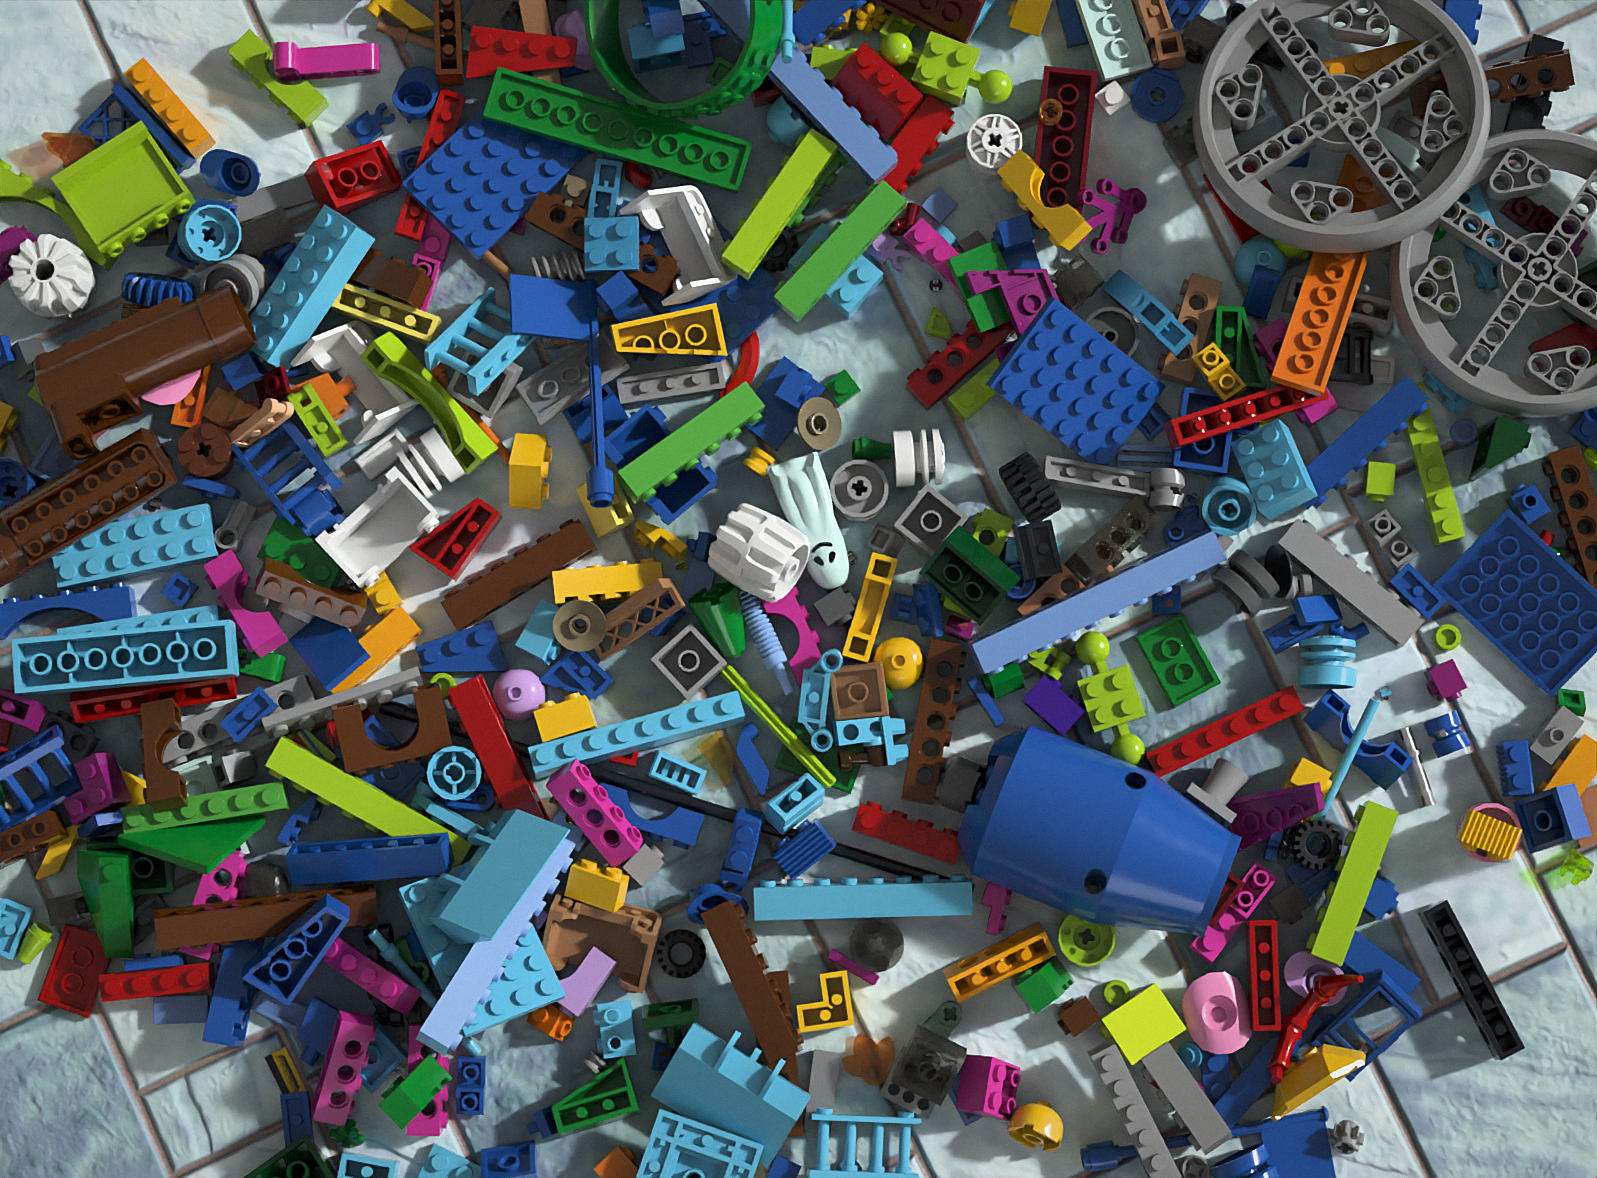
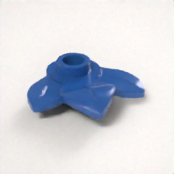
M1188 505L1182 511H1177L1174 521L1165 525L1162 537L1167 545L1172 546L1201 531L1212 529L1204 519L1199 518V506ZM1177 529L1181 532V535L1173 537L1171 531Z

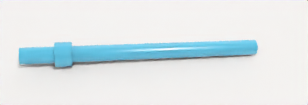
M782 0L783 26L779 47L782 50V62L788 64L792 62V50L795 47L793 0Z
M1372 698L1369 699L1331 779L1332 784L1325 796L1323 795L1325 809L1312 815L1308 821H1327L1325 817L1380 702ZM1317 834L1308 837L1306 848H1311Z
M377 929L372 930L368 937L380 949V955L386 962L390 961L410 984L422 991L421 998L433 1010L439 1000L400 957V951L393 943L389 944ZM470 1036L462 1038L460 1041L473 1057L481 1051V1048Z

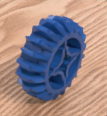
M129 272L124 275L123 282L121 283V297L131 303L153 307L166 298L178 296L184 304L194 299V285L188 280L168 275Z

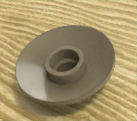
M822 397L810 398L800 406L796 425L803 442L815 450H826L834 446L842 430L841 418L836 407L829 400Z
M572 600L563 604L557 610L553 618L552 627L557 641L563 647L575 652H585L594 649L602 642L606 634L607 623L603 612L595 604L586 600ZM576 620H584L585 625L578 626L576 624Z

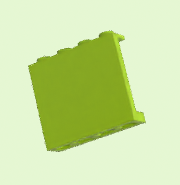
M141 120L51 177L106 260L120 255L126 247L142 241L148 233L156 228L165 226L170 219L178 214L187 212L193 204L197 203Z

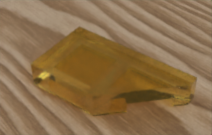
M717 731L697 746V748L728 787L731 785L735 751L722 734Z

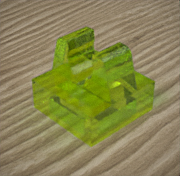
M1571 848L1565 855L1559 875L1562 877L1566 872L1571 871L1575 874L1571 884L1577 885L1590 877L1594 863Z

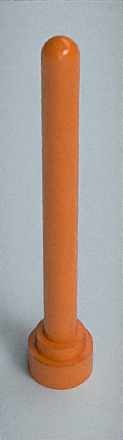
M440 362L429 372L446 390L450 381L447 379V369ZM452 396L499 448L496 453L509 466L511 453L473 408Z

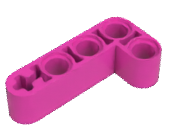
M277 42L272 45L274 73L281 81L367 76L380 73L379 45L375 43L298 48L293 42Z

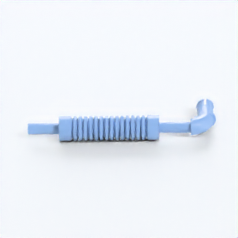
M740 589L744 621L747 622L746 626H749L748 630L751 631L750 635L755 640L754 644L759 649L760 657L764 658L762 661L766 670H774L785 696L794 693L795 690L784 668V665L788 663V659L782 650V646H780L781 643L778 641V637H775L777 634L774 632L768 615L765 614L766 611L764 606L761 605L762 601L760 598Z

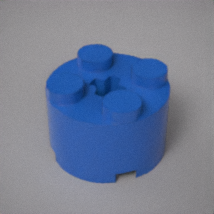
M317 487L289 510L293 516L296 514L302 521L299 526L303 532L309 537L312 535L315 539L324 530L327 533L331 532L336 523L340 525L346 519V516L341 515L344 513L342 507L327 488L321 490Z

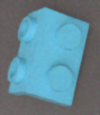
M0 897V956L14 960L35 909L5 897Z

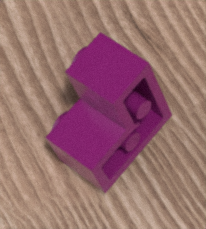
M113 752L94 753L74 764L83 790L63 800L72 825L84 824L93 814L102 812L112 813L132 802Z

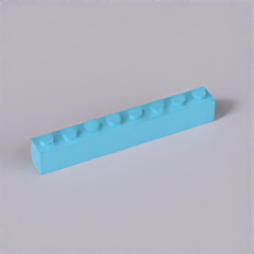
M737 690L530 746L528 750L535 777L539 779L550 776L575 758L581 764L587 766L636 751L646 750L745 723V713Z
M952 874L950 879H939V875H924L923 880H912V876L902 875L896 876L895 880L885 881L883 876L868 877V881H857V877H843L841 882H830V878H815L814 883H803V879L796 878L795 880L787 879V883L776 884L774 879L760 880V884H755L753 888L755 921L973 915L972 878H966V874Z

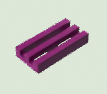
M832 949L828 956L830 961L871 985H875L880 977L835 949Z

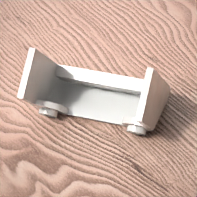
M687 185L648 190L619 210L621 215L638 213L644 227L652 231L660 230L672 257L678 261L676 265L681 270V276L673 281L674 293L661 301L663 306L690 302L729 284L737 278L736 272L721 263L723 254L720 251L725 243L701 192L696 187Z
M357 320L312 337L290 363L295 367L311 361L319 372L331 374L337 371L342 379L348 375L351 377L357 387L353 393L368 410L361 417L364 429L354 439L355 445L381 435L419 404L414 397L402 388L378 377L360 358L367 347L377 339V336L365 323Z

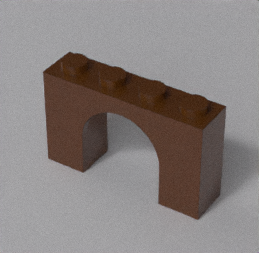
M435 682L411 688L417 713V725L411 737L396 746H383L369 738L365 732L358 700L331 705L346 773L351 772L352 775H359L368 772L367 768L376 766L379 769L393 767L394 762L405 760V763L417 762L421 760V756L431 754L433 757L440 749L453 746L439 683Z

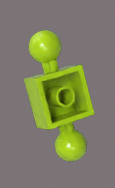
M930 31L923 51L913 48L910 39L898 32L886 35L880 42V57L890 66L899 67L907 62L917 66L911 79V84L922 93L930 94L938 99L961 106L968 85L977 88L980 96L991 104L1004 102L1012 92L1011 79L1005 72L990 70L983 74L974 71L980 55V49L932 31Z
M1097 631L1086 632L1078 638L1075 650L1078 658L1083 663L1090 665L1093 676L1076 681L1075 687L1079 699L1083 703L1082 708L1085 711L1084 714L1091 734L1093 735L1112 728L1115 739L1110 748L1111 756L1137 766L1144 758L1145 747L1138 736L1130 734L1127 723L1141 719L1146 715L1129 665L1108 670L1105 661L1110 653L1108 639Z

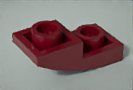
M1527 196L1508 199L1499 211L1530 234H1550L1560 219L1544 205L1538 206Z
M284 366L264 374L262 380L254 383L261 408L265 399H276L279 403L291 392Z

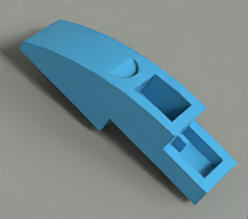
M1120 269L1101 287L1115 303L1133 316L1138 324L1140 323L1175 357L1194 339V335L1174 317V314Z

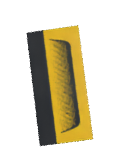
M286 1047L265 1057L282 1094L306 1091Z

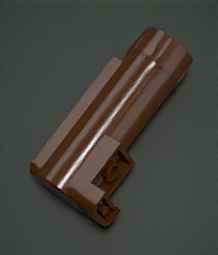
M227 284L198 295L184 304L178 296L166 298L153 307L141 309L128 318L116 320L103 329L91 331L78 340L66 342L53 351L41 353L32 362L34 369L33 377L41 401L51 417L61 448L71 459L84 460L100 452L94 434L144 413L138 396L224 359L227 360L258 344L252 323L238 294L231 284Z
M140 428L0 510V588L22 577L23 574L175 486L177 478L173 471L172 459L157 435L151 430Z

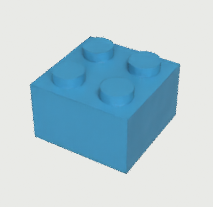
M645 22L634 24L632 28L627 29L636 74L687 65L682 33L653 38L652 28L646 29Z

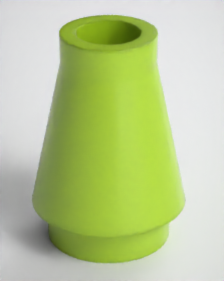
M38 922L28 926L16 957L26 964H31L33 959L52 941L50 937L53 932Z

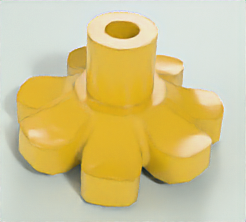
M873 3L864 5L856 13L859 19L855 23L857 28L863 30L864 33H871L873 28L877 32L880 31L883 27L881 22L884 23L888 19V14L884 12L885 8L878 4L874 6Z

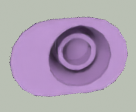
M575 10L572 13L559 17L555 23L556 36L578 39L575 66L583 70L596 68L586 40L584 13Z
M1300 951L1293 954L1286 961L1284 978L1287 985L1294 992L1305 998L1311 990L1314 981H1319L1321 976L1344 974L1343 971L1337 966L1307 955L1309 951ZM1347 986L1338 990L1334 997H1330L1329 1002L1320 1006H1333L1339 1003L1345 996Z

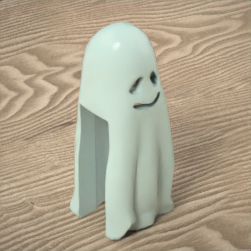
M812 452L770 467L769 478L785 517L790 525L805 534L811 542L806 568L817 585L826 590H833L844 585L850 574L849 560L844 538L833 513L831 493L818 453Z

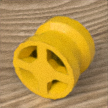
M753 446L750 450V456L744 459L741 464L753 474L764 478L767 467L773 465L775 459L758 447Z

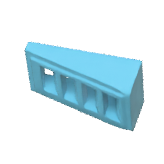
M655 750L645 775L697 796L707 771L660 750ZM661 759H663L665 763L660 774L656 773ZM671 763H673L675 767L671 777L668 778L666 775ZM683 767L686 770L681 779V782H677L676 780L681 771V768ZM691 772H695L696 775L691 784V787H689L686 784L691 775Z

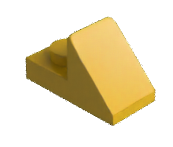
M385 570L378 575L380 579L372 587L367 588L365 586L362 588L367 593L380 617L393 606L397 608L404 604Z

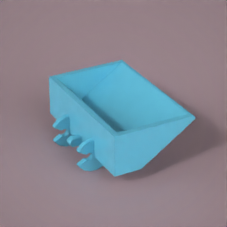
M518 809L505 811L487 837L475 832L469 835L467 839L469 844L480 847L471 860L465 862L462 867L463 871L458 878L446 873L439 876L438 882L441 885L449 886L450 889L428 919L457 944L492 941L566 838L570 829Z
M693 1023L651 1096L686 1118L763 1144L764 1148L758 1164L767 1169L812 1095L779 1075L786 1062L785 1060L780 1059L774 1071L756 1061L762 1052L758 1048H755L751 1056L735 1048L734 1045L741 1035L737 1030L727 1043L699 1024Z

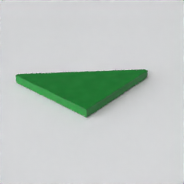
M265 815L120 834L117 836L118 845L208 875L265 824Z

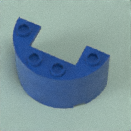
M647 403L604 439L605 455L609 460L613 461L618 471L672 434L664 422L667 417L658 406L652 408ZM698 459L699 464L692 470L686 472L684 469L677 474L678 479L667 487L662 485L657 488L655 496L645 502L656 516L659 515L665 525L669 526L718 484L716 482L718 476L709 466L704 468L701 465L703 463L701 459Z

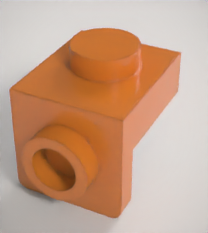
M549 1004L532 1011L526 1022L547 1035L563 1041L571 1031L575 1017L571 1018L556 1006Z

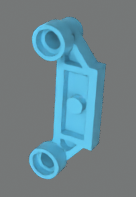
M837 649L826 650L811 668L805 667L803 670L797 722L804 724L812 736V747L819 752L829 750L833 744L832 732L826 726L825 721L831 673L838 671L843 663V657ZM828 656H835L837 661L831 662ZM819 735H825L828 740H821Z
M421 779L416 785V793L409 803L410 806L421 812L426 810L432 814L430 819L442 826H445L446 823L455 828L453 832L465 839H468L469 835L473 832L487 837L497 824L496 821L490 819L486 827L483 828L434 800L437 793L434 792L428 782Z

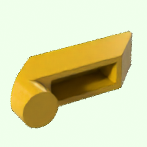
M371 0L365 8L375 18H378L383 11L402 25L410 28L413 33L434 30V21L404 0Z
M83 824L67 827L66 829L70 837L49 847L35 879L42 880L63 872L79 838L77 828Z

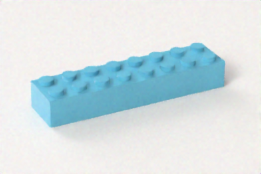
M230 619L11 639L15 694L21 696L239 677L236 623Z

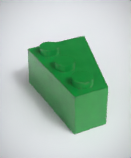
M1217 305L1213 313L1212 343L1214 342L1230 361L1231 368L1245 383L1246 390L1243 392L1257 393L1266 390V380L1262 374L1259 356L1255 350L1253 336L1244 307Z
M276 516L256 556L263 562L267 556L288 564L303 579L324 588H337L345 572L296 523L292 525L285 517L280 520Z
M1055 955L1034 971L1027 969L1014 977L1016 983L1012 987L1029 1012L1036 1014L1058 999L1075 981L1057 955Z
M429 1054L405 1079L400 1075L380 1095L384 1100L378 1106L402 1130L428 1105L452 1077Z
M624 1057L603 1073L601 1072L586 1085L578 1088L551 1107L558 1134L562 1137L641 1114L628 1063Z

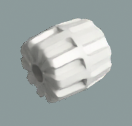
M41 234L37 241L32 242L29 239L23 241L20 244L21 251L19 254L11 255L8 263L13 269V275L8 277L10 287L22 305L32 313L48 320L59 318L67 321L73 319V315L81 310L86 311L91 306L89 300L92 293L97 292L98 285L93 275L94 268L85 253L70 241L57 238L51 234Z
M742 503L738 506L736 512L732 510L728 514L726 524L720 525L716 531L717 540L711 543L708 564L712 570L736 587L763 600L776 603L790 592L800 578L808 561L811 542L805 534L780 517L747 503Z

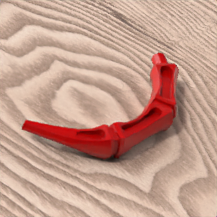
M1362 975L1321 976L1319 981H1314L1307 996L1289 1015L1284 1017L1285 1023L1281 1024L1277 1046L1267 1066L1268 1071L1271 1073L1272 1083L1279 1084L1282 1082L1283 1072L1290 1068V1057L1293 1047L1302 1037V1031L1306 1030L1308 1020L1320 1005L1329 1002L1330 997H1334L1341 988L1363 982L1364 977Z

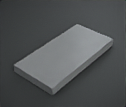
M604 329L599 332L601 386L630 368L622 354L614 351L613 342ZM586 342L579 344L514 386L539 425L544 424L590 394L588 345Z

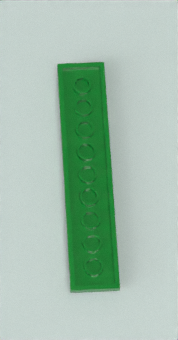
M501 67L497 68L483 113V119L735 194L739 192L753 142L663 115L652 114L643 109Z

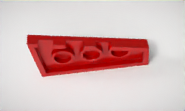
M472 25L466 79L495 76L498 67L518 73L575 67L578 39Z

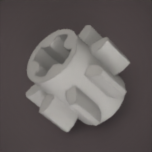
M1343 1120L1339 1124H1334V1129L1330 1130L1329 1141L1334 1142L1333 1148L1337 1152L1350 1155L1355 1151H1359V1147L1363 1145L1365 1134L1359 1132L1360 1126L1355 1122Z

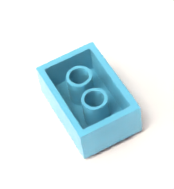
M822 222L788 261V269L790 271L800 261L806 262L812 256L810 251L819 241L824 243L830 237L828 234L830 228ZM861 255L823 295V298L849 319L882 282L884 273Z
M1278 418L1231 442L1259 512L1269 520L1318 496L1289 428Z

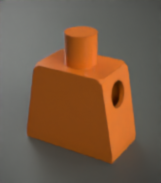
M329 373L322 374L290 388V393H297L303 389L302 386L310 382L335 422L351 408L344 397L357 389L349 375L335 383ZM310 398L301 402L303 407L312 403Z

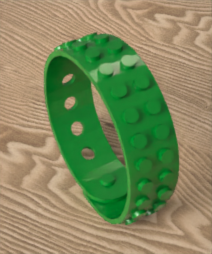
M584 0L586 40L594 59V64L607 80V85L613 91L625 96L624 100L635 107L641 105L646 108V112L656 115L697 120L698 115L716 116L721 114L724 109L739 105L745 100V97L762 84L763 79L767 76L775 62L779 49L783 26L782 1L767 0L766 3L765 0H749L750 20L748 34L735 66L719 84L706 93L678 103H665L646 90L632 73L625 59L619 35V0Z

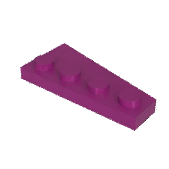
M1320 782L1232 798L1226 807L1236 813L1237 816L1227 828L1231 833L1242 837L1237 853L1324 810Z

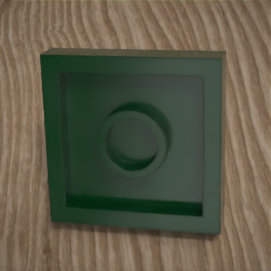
M697 998L643 1005L642 1021L644 1030L664 1027L668 1048H677L682 1043L681 1025L698 1023L699 1020Z

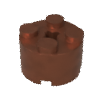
M210 423L197 424L187 429L177 441L178 459L184 469L193 476L216 481L225 477L231 471L234 463L233 457L236 454L232 450L229 437L219 427ZM206 448L210 449L208 457L203 455Z

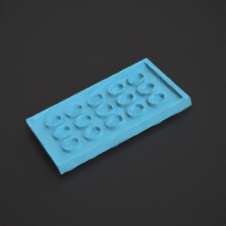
M464 864L451 868L448 874L458 878L463 871L462 867ZM430 876L399 888L398 895L444 993L475 943L457 944L428 919L450 889L449 886L441 885L438 882L439 877ZM534 926L531 927L525 939L519 937L515 943L519 946L511 961L507 958L502 964L505 971L497 983L494 981L490 983L487 989L491 993L483 1005L477 1004L474 1012L477 1013L474 1021L469 1028L464 1026L461 1030L463 1038L565 998L566 995Z

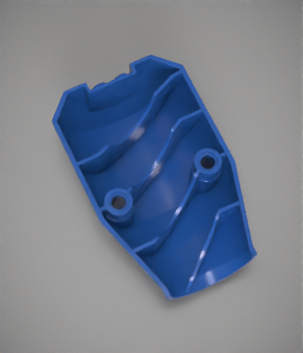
M1030 725L995 741L988 754L987 765H989L984 784L986 787L985 789L980 788L975 800L976 805H967L957 835V842L972 875L1093 924L1187 933L1201 938L1204 937L1239 848L1241 836L1231 833L1155 773L1042 728ZM1093 885L1098 887L1100 893L1090 894L1085 888Z

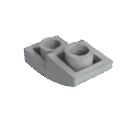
M1383 509L1364 523L1363 526L1396 570L1418 556L1417 549L1402 533V528L1386 509Z

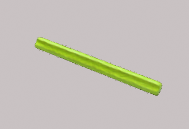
M731 665L725 667L720 673L721 677L734 691L738 690L739 696L825 789L832 787L836 782V778Z

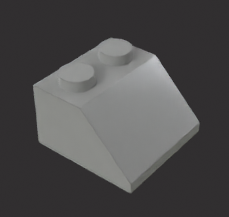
M477 342V344L483 346L484 348L488 350L490 349L485 345L481 344L480 342ZM466 350L461 360L473 366L482 358ZM512 362L478 396L469 392L467 375L456 370L446 391L454 398L491 419L512 392L524 368Z

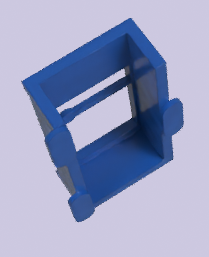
M1381 968L1375 969L1360 983L1361 991L1335 1015L1332 1013L1325 1015L1321 1019L1323 1023L1312 1036L1311 1044L1316 1048L1327 1044L1355 1050L1336 1031L1346 1021L1348 1027L1353 1028L1372 1047L1365 1054V1064L1345 1076L1349 1082L1355 1079L1366 1066L1398 1040L1400 1035L1422 1017V1008ZM1380 991L1405 1018L1375 1044L1356 1025V1022L1349 1017L1376 992Z

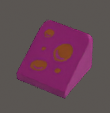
M950 615L944 631L949 636L968 642L975 624L955 615Z

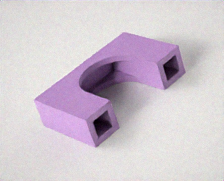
M544 909L538 917L533 915L530 919L538 937L546 927L549 914ZM593 946L579 968L568 978L559 980L566 996L564 999L557 1001L561 1004L558 1009L571 1018L574 1014L581 1017L619 963Z

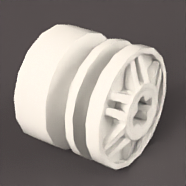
M988 114L979 118L971 126L966 140L965 158L970 169L978 176L986 179L1002 178L996 171L1019 149H1022V134L1018 125L1009 117L1000 114ZM990 140L993 142L999 141V146H990Z
M434 427L419 437L424 449L419 451L411 443L407 445L413 454L409 459L402 449L396 452L402 470L413 486L423 493L427 499L434 496L427 486L431 482L438 491L442 490L438 479L441 475L450 483H453L466 474Z
M921 429L918 442L913 441L910 430L893 431L896 487L914 486L916 474H921L924 485H929V473L934 474L935 485L942 484L945 469V452L939 429H931V441H927L926 431Z

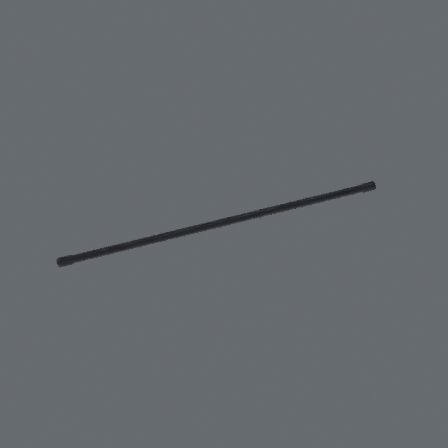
M393 700L381 703L380 714L417 724L416 709ZM447 719L451 735L471 741L469 734L465 735L458 722ZM513 740L519 755L531 759L528 747L531 745ZM586 766L594 780L734 823L737 810L598 766ZM763 819L762 833L781 839L785 836L790 839L797 833L792 828L782 835L766 819ZM836 842V847L828 853L898 876L909 875L912 876V880H923L924 875H939V879H950V877ZM972 883V891H974L975 884Z

